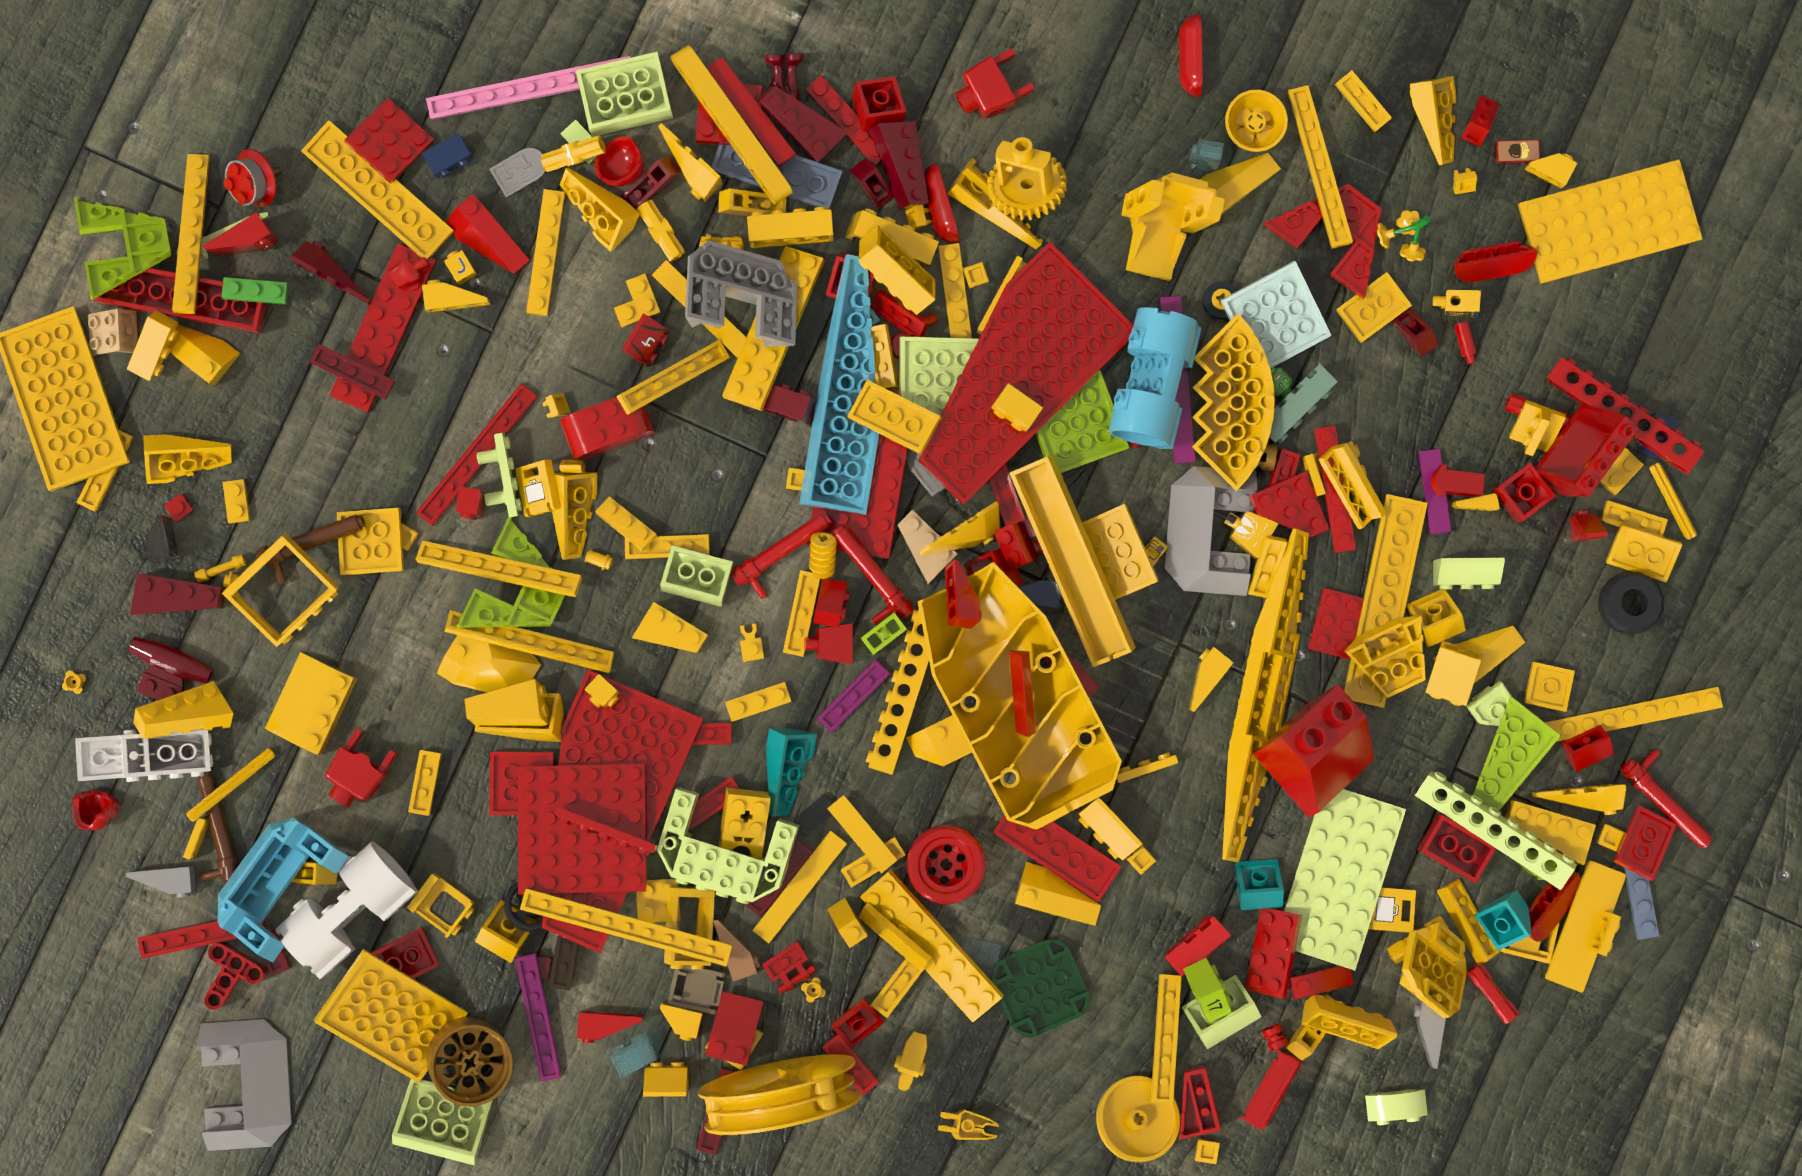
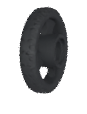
M518 881L515 882L507 891L504 900V910L508 920L513 926L522 931L535 932L542 930L543 921L536 924L525 923L526 916L535 917L538 914L524 910L512 911V898L518 891Z

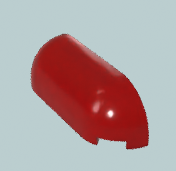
M1195 14L1188 17L1182 23L1178 33L1179 81L1186 92L1193 97L1200 98L1202 92V25L1200 14Z
M933 163L924 171L929 201L926 205L929 209V216L936 235L946 242L956 244L959 243V236L938 165Z
M1509 242L1462 252L1461 256L1454 261L1455 274L1464 282H1478L1519 274L1534 264L1537 250L1533 246L1529 248L1520 245L1521 242Z
M1573 872L1561 890L1548 882L1528 908L1532 933L1529 937L1536 942L1546 939L1569 910L1581 881L1579 873Z

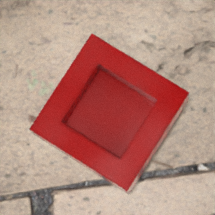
M182 493L164 505L176 523L195 511Z

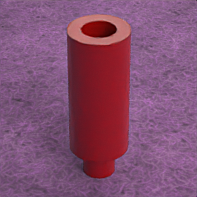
M1469 321L1454 325L1462 358L1466 357L1467 364L1475 363L1474 355L1477 354Z

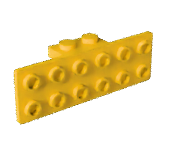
M1590 860L1587 862L1545 979L1581 993L1584 991L1597 954L1607 957L1608 952L1611 951L1614 935L1620 928L1621 917L1612 913L1626 874Z

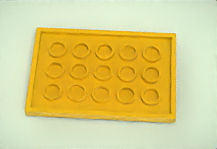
M363 949L314 1018V1022L419 1083L428 1071L426 1058L432 1037L443 1025L452 1020L466 1017L468 1012Z

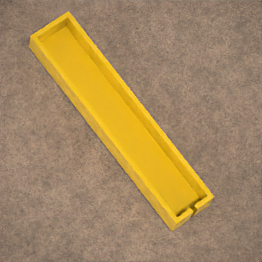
M1053 454L1010 472V476L1092 666L1096 667L1113 658L1115 659L1132 652L1136 648Z

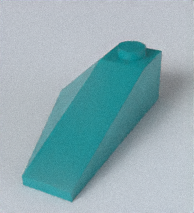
M769 728L766 757L768 794L771 798L769 806L770 816H786L789 814L798 793L796 788L799 780L804 778L806 774L804 768L808 759L811 760L814 755L817 733L791 728Z

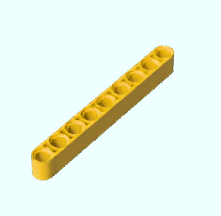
M687 45L671 55V60L676 69L770 201L775 205L791 195L793 192L786 179L694 50Z

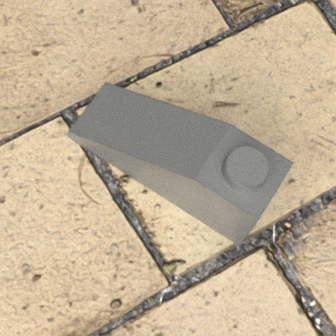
M194 866L126 873V877L168 894H177V898L188 897L190 892L196 891Z
M1419 999L1418 1004H1415L1413 1015L1416 1017V1024L1429 1066L1437 1069L1446 1018H1442Z

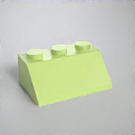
M671 546L660 584L661 591L722 607L733 562Z
M1440 558L1434 560L1433 585L1440 586V590L1452 589V586L1461 585V589H1473V585H1481L1482 589H1494V585L1501 584L1505 558Z
M1236 975L1224 981L1227 993L1232 1001L1229 1004L1232 1013L1208 1023L1196 999L1182 1006L1183 1011L1207 1049L1261 1018L1254 1001Z

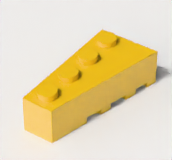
M870 209L853 214L845 235L846 238L852 240L853 237H858L861 239L879 225L920 265H931L939 241L934 240L933 235L922 232V234L914 232L915 228L905 224L903 227L895 224L896 220L889 217L880 218L876 216L877 213Z
M213 681L136 708L133 723L141 737L146 739L169 736L174 732L185 734L197 729L207 731L212 730L213 727L220 726L222 728H230L233 712Z
M1509 800L1504 818L1507 820L1508 818L1513 819L1524 831L1529 830L1536 834L1538 840L1543 843L1548 842L1556 848L1555 851L1562 855H1569L1579 865H1585L1596 825Z

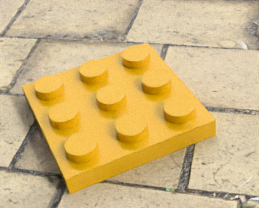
M400 508L337 512V521L357 514L362 515L366 523L362 530L338 539L340 575L404 571Z

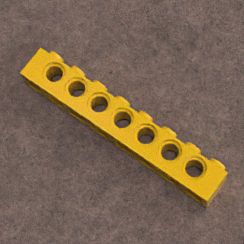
M914 610L910 622H913L914 625L912 631L907 630L904 640L908 644L905 651L901 650L898 662H901L899 671H894L891 680L895 685L893 691L888 690L885 702L889 704L886 711L882 710L878 721L882 723L880 731H875L872 742L876 743L874 751L869 750L866 762L869 763V768L893 775L929 662L925 637L917 633V627L922 624L919 610ZM912 645H921L923 648L922 654L914 656L910 651ZM913 664L917 670L916 674L913 676L906 675L904 672L905 666ZM901 684H907L910 687V693L907 696H901L898 693V687ZM900 704L903 706L904 712L901 716H894L892 714L891 708L893 705ZM888 724H894L897 727L896 735L888 736L885 733V727ZM882 744L890 746L891 753L888 756H881L878 750Z

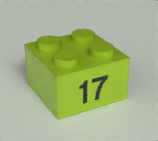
M1207 958L1183 968L1192 993L1208 1023L1232 1013L1229 1007L1232 1001L1223 980L1219 978V973L1214 964L1210 965Z

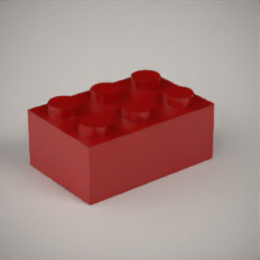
M1442 814L1436 815L1417 848V851L1473 883H1477L1496 850L1494 846Z

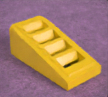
M1495 493L1452 502V508L1500 510L1497 494Z

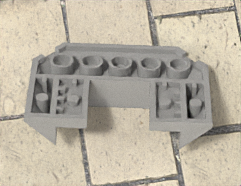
M709 240L688 256L685 318L692 328L701 323L717 328L724 326L726 296L757 305L755 338L764 340V347L794 346L796 339L797 284L793 278L789 279L783 270L785 267L780 260Z
M1193 466L1171 485L1166 541L1168 547L1165 554L1164 569L1173 577L1183 591L1247 596L1251 576L1249 574L1250 554L1210 551L1213 510L1254 512L1249 495L1257 491L1256 471L1252 472L1248 480L1238 491L1212 467Z
M266 1019L201 1023L197 1047H201L202 1066L240 1064L243 1105L204 1109L206 1130L202 1132L207 1150L271 1147L292 1124L287 1038L274 1029Z

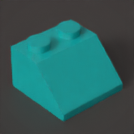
M1278 859L1235 862L1237 891L1241 910L1283 907L1284 889Z
M1517 889L1484 904L1474 915L1497 950L1527 938L1532 934L1528 906Z

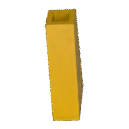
M536 679L466 698L467 719L474 725H548L547 716H549V710L544 699L547 696L546 689Z

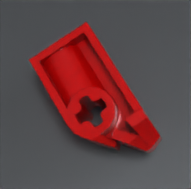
M1440 464L1431 475V486L1438 496H1445V494L1465 497L1483 495L1485 474L1446 470L1447 464Z

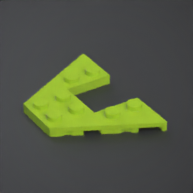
M74 197L80 235L123 229L127 251L126 257L84 262L91 300L171 256L164 218L150 217L139 212L138 215L128 213L123 208L104 206L98 202L91 204L79 201L77 197Z
M508 516L491 555L550 568L535 546L530 544L526 535L521 533L512 522V518ZM522 586L512 606L475 588L456 627H550L565 595Z

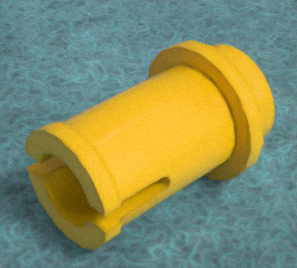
M589 549L585 562L602 567V570H609L612 566L613 558L608 554L605 556Z

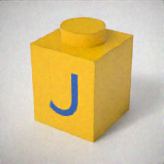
M458 250L451 252L447 255L448 259L444 260L459 285L477 276L475 269L462 250L460 252Z

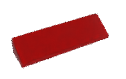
M1010 650L1015 730L1018 734L1030 737L1036 733L1029 651Z

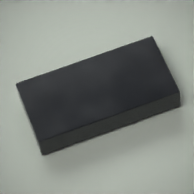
M823 794L796 817L793 822L800 825L799 829L807 837L832 815L827 808L833 802L826 794Z

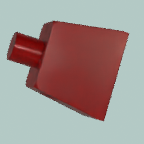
M853 624L839 625V628L827 627L816 629V637L804 638V649L816 650V659L852 664Z

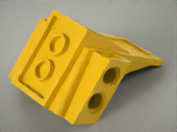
M1170 173L1158 180H1151L1126 193L1121 215L1136 219L1126 270L1167 281L1171 280L1174 266L1186 239V233L1184 232L1193 234L1218 222L1225 199L1216 197V190L1209 188L1208 182L1176 173Z

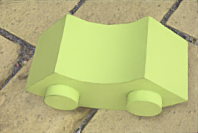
M1425 1089L1377 1092L1365 1096L1368 1121H1377V1125H1387L1392 1120L1407 1119V1122H1416L1420 1120L1419 1117L1428 1115Z

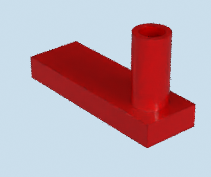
M882 289L876 291L871 309L911 337H924L926 329L937 323V316L934 313H928L924 316L916 315L912 310L906 309L903 303Z

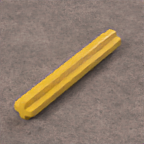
M1661 463L1650 466L1649 469L1685 539L1689 540L1695 537L1697 533Z

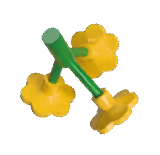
M1404 210L1401 213V217L1396 220V225L1400 229L1387 230L1385 225L1379 223L1377 233L1381 245L1385 249L1389 248L1390 238L1396 237V234L1399 233L1414 235L1410 245H1402L1400 255L1406 257L1408 261L1423 260L1426 250L1419 247L1418 237L1420 229L1429 224L1431 218L1426 215L1420 219L1417 211L1410 212Z

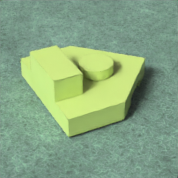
M1499 681L1494 686H1487L1472 698L1473 701L1466 707L1477 723L1499 726L1511 695L1504 684Z

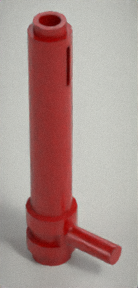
M820 513L758 555L746 559L741 566L739 564L735 566L730 574L736 584L741 586L750 582L761 599L768 596L757 577L762 574V571L810 541L814 533L824 532L830 528V524L833 522L827 513Z
M843 524L838 525L832 531L834 533L833 536L885 599L884 602L887 607L871 618L873 623L877 625L892 613H895L901 620L908 617L914 611L912 602L904 597L905 594L900 588L897 589L850 529Z
M1654 749L1642 763L1634 761L1632 758L1629 759L1620 769L1623 772L1622 775L1627 780L1630 779L1632 781L1631 784L1636 789H1640L1698 847L1706 848L1712 842L1711 835L1652 778V774L1647 770L1660 756V753Z

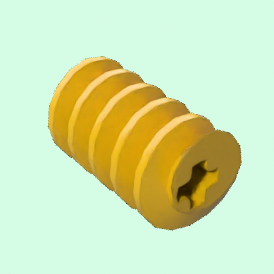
M814 533L810 539L809 568L816 578H829L835 572L837 541L829 533Z

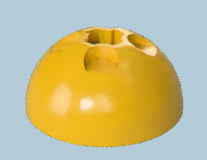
M1249 90L1238 95L1230 103L1225 116V126L1230 139L1241 149L1250 152H1262L1274 147L1283 138L1287 129L1288 119L1284 105L1276 96L1263 90Z

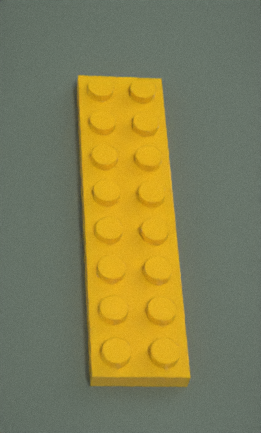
M328 120L301 152L421 258L425 257L427 260L431 258L454 230L397 180L392 184L385 180L344 143V139L347 136Z
M785 246L780 261L784 265L785 269L783 270L789 279L793 278L797 284V329L825 261L822 257ZM755 316L722 396L724 399L762 411L789 346L764 347V340L755 338Z
M891 869L860 896L866 904H871L932 957L925 970L972 1022L1003 998L1004 994Z

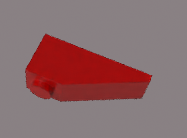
M1588 510L1576 511V515L1569 517L1572 542L1595 540L1608 536L1607 530L1596 514H1589Z
M954 559L945 567L948 625L971 629L981 621L980 603L959 560Z
M1342 966L1292 976L1289 981L1293 999L1312 996L1354 984L1351 969Z
M580 1011L578 1015L577 1038L582 1039L584 1043H594L595 1040L642 1022L644 1015Z

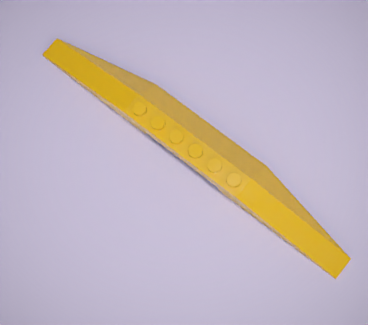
M1298 529L1292 530L1251 640L1250 653L1247 659V667L1238 701L1232 737L1229 743L1223 860L1239 862L1247 839L1244 836L1246 829L1251 827L1254 819L1251 817L1254 806H1258L1260 799L1257 798L1261 786L1265 787L1268 779L1265 777L1267 769L1253 753L1281 728L1300 634H1297V623L1301 622L1302 613L1299 612V601L1303 600V592H1300L1301 580H1305L1306 570H1302L1303 560H1307L1309 533Z

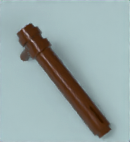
M355 514L295 536L292 539L306 551L358 532L366 526L362 515ZM265 545L260 547L259 550L255 552L256 559H258L270 546ZM286 545L264 565L266 567H273L278 585L286 583L280 562L287 560V557L295 555Z
M210 772L204 773V776H198L197 782L202 800L217 789L214 776H211ZM219 801L206 812L219 859L217 861L219 868L200 873L199 877L203 882L221 876L222 881H225L226 884L237 869L239 859L238 856H235L222 805Z

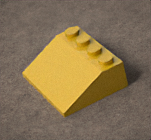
M300 652L265 729L314 754L323 755L358 678Z

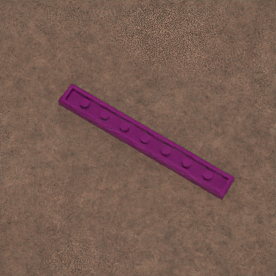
M1181 296L1160 297L1161 311L1169 313L1173 311L1183 314ZM1183 368L1175 401L1179 403V407L1182 408L1173 445L1174 464L1195 462V450L1192 447L1194 439L1188 370Z

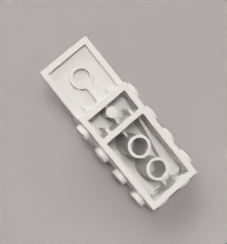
M197 729L191 730V733L182 734V732H174L169 736L143 739L140 734H137L136 730L123 731V735L75 738L78 781L126 778V782L140 781L139 777L148 776V780L161 779V775L170 774V779L183 778V773H191V777L204 776V772L211 771L210 767L213 766L212 754L209 752V746L212 743L211 734L208 733V730Z

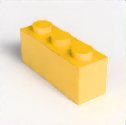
M154 311L149 315L127 370L148 381L155 376H159L164 368V365H162L163 359H166L171 351L169 344L177 336L178 330H176L178 322L158 311Z

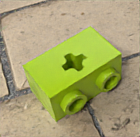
M893 613L861 637V640L871 653L875 655L907 629L897 615Z

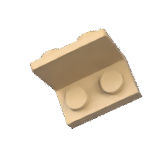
M113 309L88 315L89 346L93 356L113 352H134L138 342L136 311Z

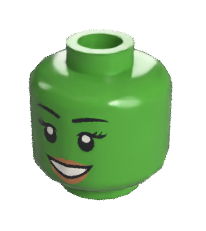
M1274 367L1270 368L1274 384V397H1286L1292 391L1290 388L1293 382L1292 378L1280 367L1276 369Z

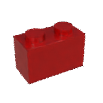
M459 487L456 512L461 514L462 518L468 520H476L477 517L483 518L484 494L486 492L480 489Z
M822 579L814 623L839 628L840 620H844L846 608L843 607V604H848L850 592L846 591L847 582Z
M1601 725L1562 742L1566 759L1576 772L1614 755L1610 736Z

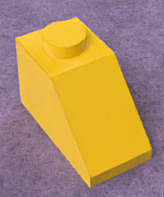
M1558 153L1530 162L1525 167V170L1559 188H1563L1573 173L1577 162L1573 161V157L1568 154L1562 153L1561 155Z
M305 861L291 882L313 885L337 884L338 872L336 874L321 866L318 862Z
M664 1002L661 1003L660 1009L675 1034L680 1035V1039L692 1041V1038L696 1039L698 1037L703 1012L668 1005Z

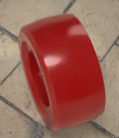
M951 824L937 825L925 830L913 841L906 859L907 874L912 886L923 898L942 905L955 904L966 900L979 889L986 872V857L983 847L971 832ZM946 844L952 846V851L950 853L944 851V846ZM931 851H936L938 853L936 859H931L929 857V853ZM958 854H964L965 860L963 862L957 861L956 857ZM944 858H948L949 862H952L951 868L948 866L949 869L947 870L943 869V866L940 865L941 860L944 861ZM931 866L935 867L936 873L934 875H930L927 872L928 868ZM958 869L963 871L961 878L955 876V871ZM942 876H947L949 878V882L947 884H942L940 882Z

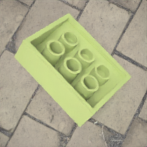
M658 52L576 70L588 127L592 137L673 118Z
M410 1079L392 1133V1144L475 1165L493 1100L479 1106H460L445 1099L438 1092L433 1082L421 1080L418 1083ZM449 1086L447 1087V1088H449V1089L455 1091V1088L449 1087Z

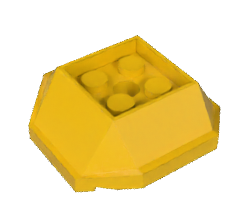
M1440 922L1432 923L1409 932L1399 984L1442 1018H1449L1460 1010L1467 973L1466 959L1463 953L1465 952V942Z

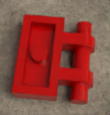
M798 941L761 964L772 982L781 978L783 983L777 987L781 994L787 990L791 991L795 988L796 984L802 980H808L811 978L810 975L816 972L813 964L807 968L803 966L802 963L809 958ZM797 968L799 973L789 979L786 973Z

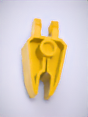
M913 1032L905 1043L902 1055H897L894 1067L897 1068V1072L901 1073L897 1086L902 1091L910 1089L913 1077L923 1076L926 1066L923 1060L927 1049V1039L924 1034Z
M959 1110L955 1114L941 1112L940 1117L954 1119L953 1127L939 1125L938 1130L951 1132L957 1140H989L997 1138V1135L987 1134L984 1132V1129H981L986 1125L999 1127L998 1123L989 1118L967 1110Z

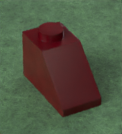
M866 157L849 170L858 185L878 209L894 197L877 168Z
M1410 308L1393 319L1394 324L1409 346L1421 357L1438 346L1432 328Z

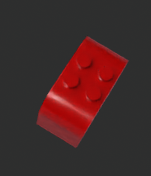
M617 397L560 419L574 460L584 461L656 434L646 406L627 415Z

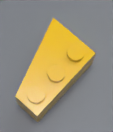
M653 602L632 636L633 639L699 653L709 637L708 634Z

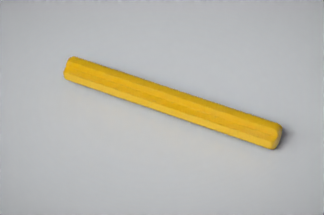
M270 748L263 751L186 813L187 817L192 822L196 821L275 757L273 751Z

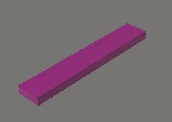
M537 952L517 956L515 960L540 1082L561 1078L562 1074Z

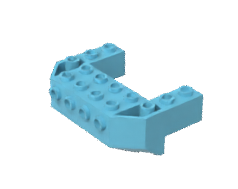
M295 817L268 824L218 894L219 926L235 935L257 955L274 962L284 948V945L276 936L261 925L262 921L309 856L321 866L336 874L349 856L311 826Z

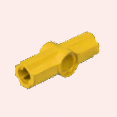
M594 136L581 142L575 141L561 146L560 149L542 154L541 162L546 172L565 166H574L585 162L586 159L606 153L605 144L600 136Z
M652 199L641 204L637 210L648 226L647 229L651 236L660 245L669 261L672 262L685 254L683 247L675 237L672 227L666 218H663Z

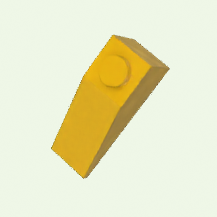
M731 188L719 192L718 213L751 216L753 212H764V215H768L776 210H784L786 213V198L774 205L765 193Z
M440 280L427 281L428 284L422 285L425 310L428 313L491 305L487 297L443 282L440 283Z
M1211 647L1210 650L1206 648L1199 657L1201 661L1198 664L1189 706L1191 712L1196 711L1233 664L1230 659L1215 647Z
M1328 994L1324 995L1326 999L1335 1001ZM1300 1025L1285 1048L1302 1061L1313 1054L1326 1032Z

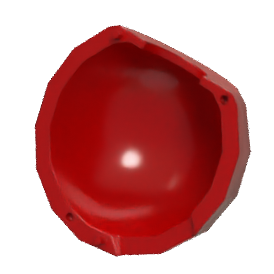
M620 136L610 140L605 144L606 153L596 156L594 164L595 173L602 182L610 186L624 187L634 183L641 177L645 168V159L642 152L630 136Z

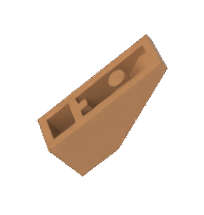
M719 918L714 919L713 922L720 942L732 945L727 962L732 980L736 981L757 974V968L760 967L757 955L753 956L749 948Z

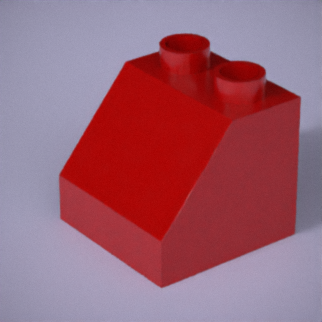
M1339 684L1308 701L1253 753L1308 817L1319 813L1374 760L1367 716Z

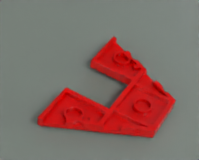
M1346 184L1340 187L1338 191L1351 237L1355 243L1330 275L1364 300L1382 208L1351 185ZM1318 199L1302 204L1296 209L1287 211L1272 220H1267L1264 226L1297 250L1321 218H1323Z

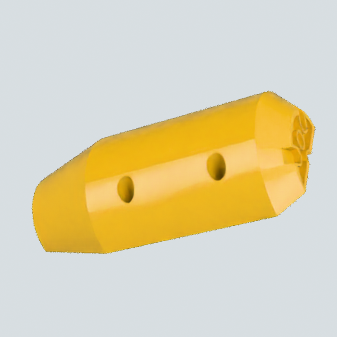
M992 562L967 577L979 600L982 612L981 621L973 628L967 629L948 625L946 588L918 601L932 676L1008 821L1037 830L1074 809L1112 791L1122 760L1047 617ZM1010 650L1029 651L1036 731L1030 737L1018 734L1015 730ZM1048 656L1051 658L1052 665L1050 668L1044 669L1040 666V659L1042 657ZM967 696H973L976 699L975 707L968 708L965 706L964 700ZM1088 732L1091 734L1092 740L1089 744H1082L1079 738L1082 733ZM1013 772L1016 775L1015 782L1011 784L1004 781L1005 773Z

